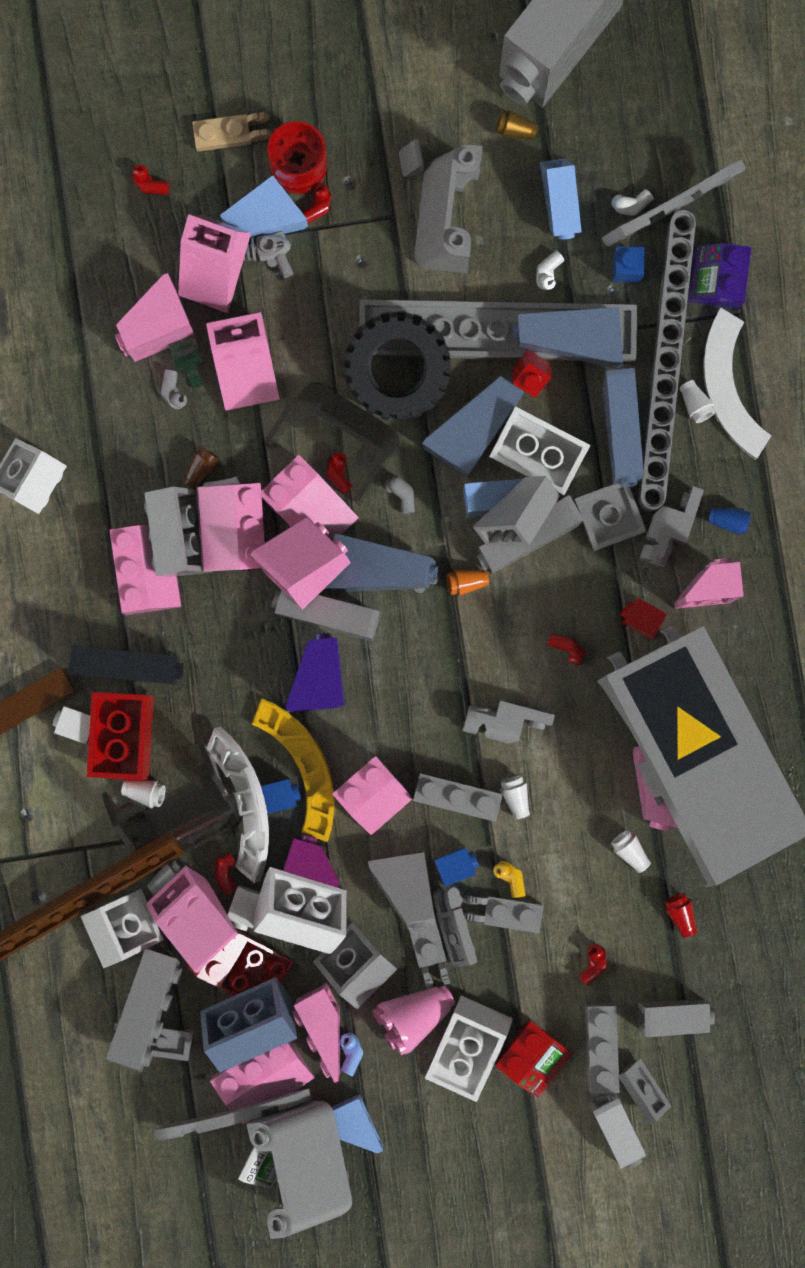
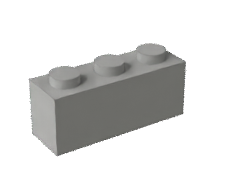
M420 773L413 801L496 822L503 794Z
M613 1002L585 1003L588 1089L591 1094L620 1093L616 1005Z

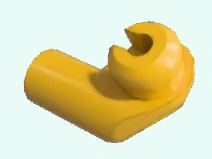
M507 861L498 862L493 868L494 875L510 884L512 898L524 897L525 889L522 871Z

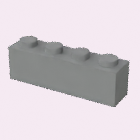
M148 949L144 950L106 1057L108 1061L142 1072L144 1066H149L153 1056V1050L150 1049L154 1038H159L163 1023L160 1022L162 1013L169 1010L173 995L169 994L172 984L178 983L182 973L178 959Z

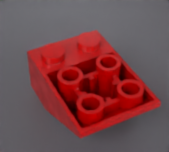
M235 928L238 935L198 973L194 972L190 965L187 964V967L196 977L233 995H237L275 977L282 983L294 961L244 931Z

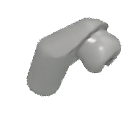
M394 476L387 479L384 485L385 490L400 497L401 514L415 513L413 488L401 477Z

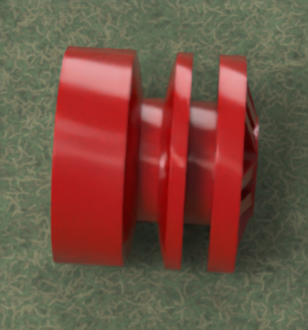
M300 121L284 123L275 129L269 138L267 147L271 176H274L288 193L303 194L311 192L317 185L322 183L326 176L327 158L323 136L314 126ZM297 160H298L299 163L302 164V165H299V166H298L297 163L294 162V161H297Z

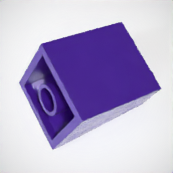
M331 633L315 634V640H308L286 704L287 712L293 713L345 707L339 641L337 637L332 638Z

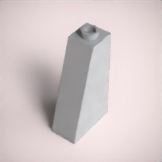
M568 495L555 503L530 545L487 547L484 544L479 547L480 555L476 557L483 570L489 569L490 573L493 574L577 528L583 521V518L571 496Z
M282 590L281 592H275L272 607L276 608L275 614L278 616L373 642L380 618L378 610L317 595L303 610Z

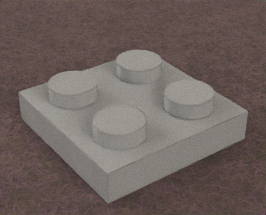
M620 484L610 485L574 499L575 505L583 518L582 524L593 552L646 532L630 487H621Z

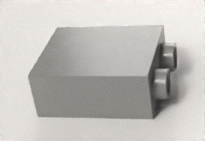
M532 0L504 35L499 76L503 78V81L500 83L502 91L519 105L525 106L531 99L543 108L622 7L623 0Z

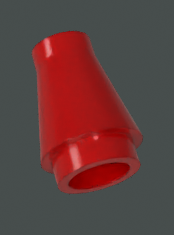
M685 893L668 898L665 901L667 906L665 910L680 931L682 938L696 934L698 931L695 925L692 900Z

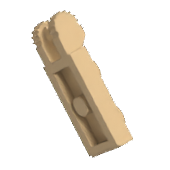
M260 112L248 116L244 114L194 121L192 123L196 150L198 152L250 145L251 142L268 140L272 135L271 130L261 129L250 132L249 126L268 122L270 120L269 114Z

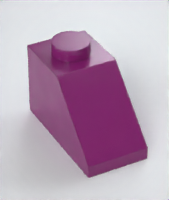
M301 834L300 838L295 837L284 871L338 888L340 879L322 845L316 844L317 838Z

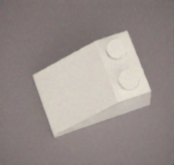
M460 996L425 1079L477 1102L504 1044L513 1018L464 996Z

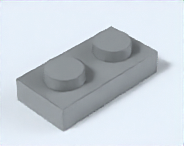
M641 1058L633 1061L619 1074V1079L649 1124L656 1122L671 1107Z

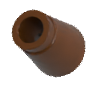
M200 447L197 452L194 451L183 482L196 490V487H199L218 467L216 463L219 457L203 447Z

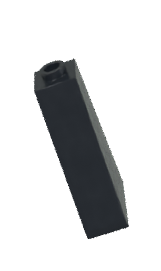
M71 645L68 674L177 685L178 680L183 679L184 663H180V657Z

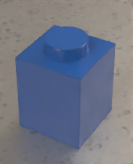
M616 247L613 254L612 282L640 283L644 275V247Z
M291 779L261 786L267 814L296 807V801L301 800L297 783L292 784Z
M466 847L434 859L445 887L476 875L474 868L479 867L474 852H468Z

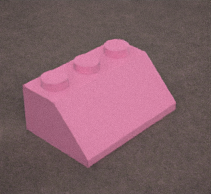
M261 483L196 487L202 571L260 568L250 554L265 544Z
M137 525L110 530L121 611L125 615L181 607L177 576H156L152 566L153 551L148 537L149 525Z
M731 558L715 559L714 562L709 563L710 565H706L705 569L695 576L674 602V609L728 604L743 597L740 562L732 563Z
M290 1041L235 1067L218 1072L212 1077L210 1082L225 1106L229 1110H233L296 1091L314 1079L315 1076L294 1043Z

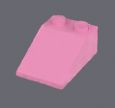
M300 455L290 462L261 491L262 500L289 527L294 526L307 517L313 524L317 521L322 524L329 532L327 537L332 542L335 533L342 535L358 519V516Z

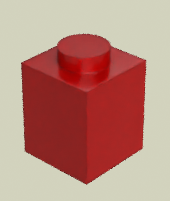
M529 349L526 350L512 369L513 384L534 398L538 396L552 378L550 363Z
M637 597L633 603L630 601L626 603L621 612V616L624 617L621 624L651 640L658 632L667 613Z

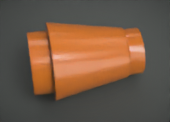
M453 569L451 573L446 574V583L449 594H456L459 597L488 586L489 578L486 570Z

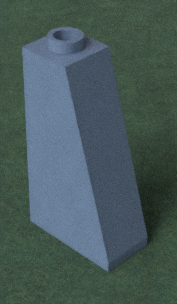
M619 307L518 314L517 323H512L513 340H518V348L614 369L620 368L623 364Z
M635 369L606 370L602 387V398L613 485L620 484L621 487H632L641 482L644 474Z
M500 376L428 436L422 443V449L469 478L513 412L515 406L523 397L524 391L513 384L511 377L505 379Z
M335 533L334 540L338 539L347 548L348 551L345 555L351 563L324 590L328 592L427 589L430 582H434L436 579L438 566H435L436 561L428 556Z

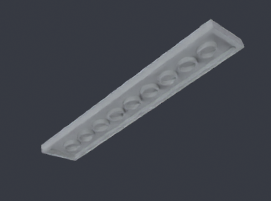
M360 300L359 327L370 318L379 316L384 312L406 311V313L410 314L415 313L422 316L426 321H430L439 333L442 334L449 349L450 358L520 360L527 349L518 348V340H513L512 323H517L518 314L619 307L623 362L636 361L637 305ZM400 339L383 343L373 354V357L423 358L417 347L408 341ZM532 351L544 360L578 361Z

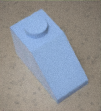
M360 1094L332 1106L340 1140L377 1154L383 1151V1144Z

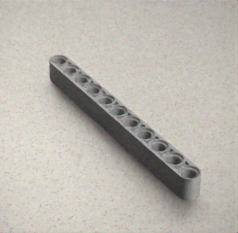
M686 210L677 211L672 216L667 227L642 454L644 474L641 482H639L638 504L646 512L658 510L664 504L667 493L696 226L694 215ZM675 222H685L688 226V230H678L675 226ZM672 249H682L685 253V257H675L672 253ZM678 275L682 280V284L673 285L669 281V276ZM675 302L679 307V311L676 313L670 312L666 308V303ZM672 329L676 333V339H666L663 335V330ZM669 356L673 360V366L664 367L660 362V357ZM666 383L670 387V394L663 395L659 393L657 384ZM654 411H664L667 414V421H657L654 417ZM651 438H661L664 442V448L662 450L653 448ZM651 464L658 465L661 469V476L652 477L648 472V466ZM654 492L657 494L658 504H648L645 500V493Z

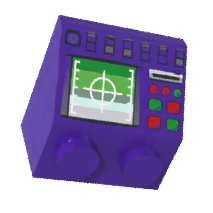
M727 243L693 246L687 302L739 309L745 301L752 247Z

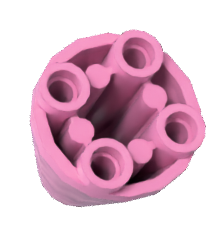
M443 985L440 988L433 987L381 1002L377 1005V1008L372 1010V1013L378 1024H383L388 1032L384 1037L392 1050L396 1048L400 1055H407L451 1011V1007L455 1006V1001L450 991Z

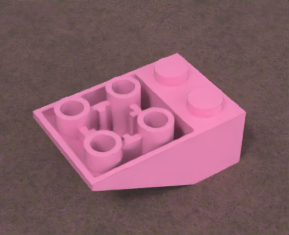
M188 214L180 247L178 295L228 313L251 232L203 215Z
M259 312L206 323L225 411L280 400L262 313Z
M187 866L146 903L155 923L196 973L238 935L208 880Z
M325 983L297 998L292 1014L299 1027L305 1026L308 1032L306 1040L312 1052L318 1051L320 1054L321 1062L319 1064L326 1078L332 1077L335 1083L339 1081L340 1007L328 984Z

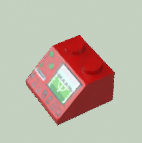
M529 1017L498 1055L495 1066L516 1084L539 1098L574 1053Z

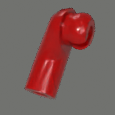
M319 184L314 188L312 206L302 211L307 219V224L329 211L331 192L324 184Z
M230 853L225 854L223 857L219 856L216 859L215 867L216 880L226 896L237 890V886L229 874V869L236 865Z
M593 944L588 948L589 966L578 975L586 986H589L607 968L606 951L604 947L598 944Z

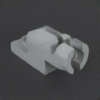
M693 486L689 493H683L679 508L683 509L682 512L662 506L653 514L646 539L652 541L654 545L643 546L639 557L641 561L664 567L675 548L673 543L682 546L687 543L704 491L703 489Z
M499 701L496 712L492 711L493 708L469 705L463 731L477 734L479 727L483 724L485 738L508 744L519 741L524 720L529 721V727L544 730L545 725L552 726L555 715L504 701Z

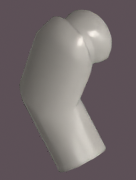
M164 370L161 396L170 407L181 409L186 405L187 397L176 387L178 372Z

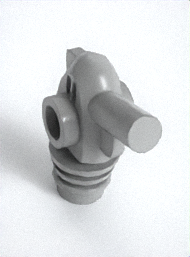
M283 231L272 235L257 236L256 244L254 237L251 238V244L248 242L245 253L248 260L251 261V255H253V260L257 261L256 255H258L259 260L267 261L269 267L278 265L284 278L294 274L285 256L290 250L291 243L285 238Z

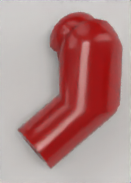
M137 165L133 168V182L142 193L169 195V181L154 180L144 165Z
M336 452L329 457L326 476L344 495L353 485L344 476L345 464L347 462L345 454Z
M551 633L548 646L569 652V663L578 666L582 665L583 658L586 657L585 650L574 639Z

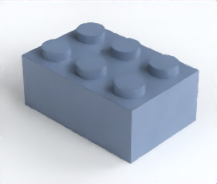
M277 977L200 1011L204 1052L219 1072L235 1067L297 1039L295 1020L292 1014V1000Z

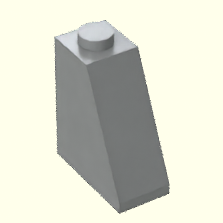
M546 476L525 477L488 511L473 528L487 547L530 545L560 495Z
M424 852L368 861L371 875L407 929L421 932L429 930L431 925H436Z
M706 1000L638 1001V1029L645 1037L710 1033V1025L715 1023L714 1008H710V1004Z
M603 1093L587 1101L620 1168L622 1169L626 1166L627 1169L639 1165L642 1162L641 1158L645 1157L646 1154L616 1093Z

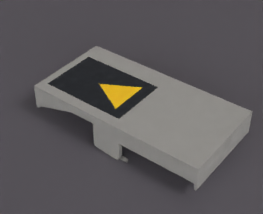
M670 625L660 630L666 636L668 644L630 663H627L620 652L607 657L613 663L615 671L597 682L602 686L639 745L646 761L637 764V767L658 806L663 804L660 798L662 796L707 882L705 885L707 888L726 881L804 838L805 815L705 627L703 626L680 637L677 629Z

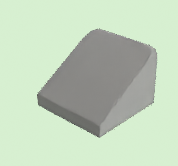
M417 139L399 151L404 177L422 175L424 172L420 141Z

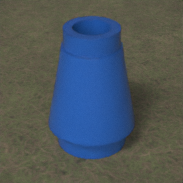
M712 507L708 523L737 535L739 533L747 534L751 512L745 511V508Z

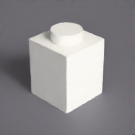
M63 706L62 711L58 710L55 715L53 726L56 729L54 733L89 744L90 715Z
M242 885L237 887L228 912V917L235 928L247 931L248 927L254 928V913L260 894L259 891Z

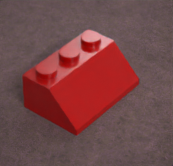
M92 692L86 777L149 780L154 696Z

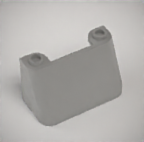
M462 145L429 161L426 165L415 244V260L420 267L430 270L468 274L471 237L466 230L450 227L454 191L463 192L468 181L479 179L482 146Z
M309 1101L282 1111H270L262 1115V1117L247 1123L251 1144L259 1151H272L283 1207L272 1210L268 1215L267 1223L270 1239L288 1237L342 1216L349 1211L352 1206V1196L335 1115L328 1103L325 1101Z

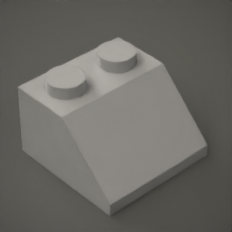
M353 922L346 928V937L332 954L322 952L313 961L337 993L356 1009L397 970L388 957Z

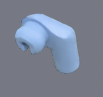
M345 1033L340 1038V1044L346 1059L340 1071L353 1077L363 1056V1049L356 1035Z

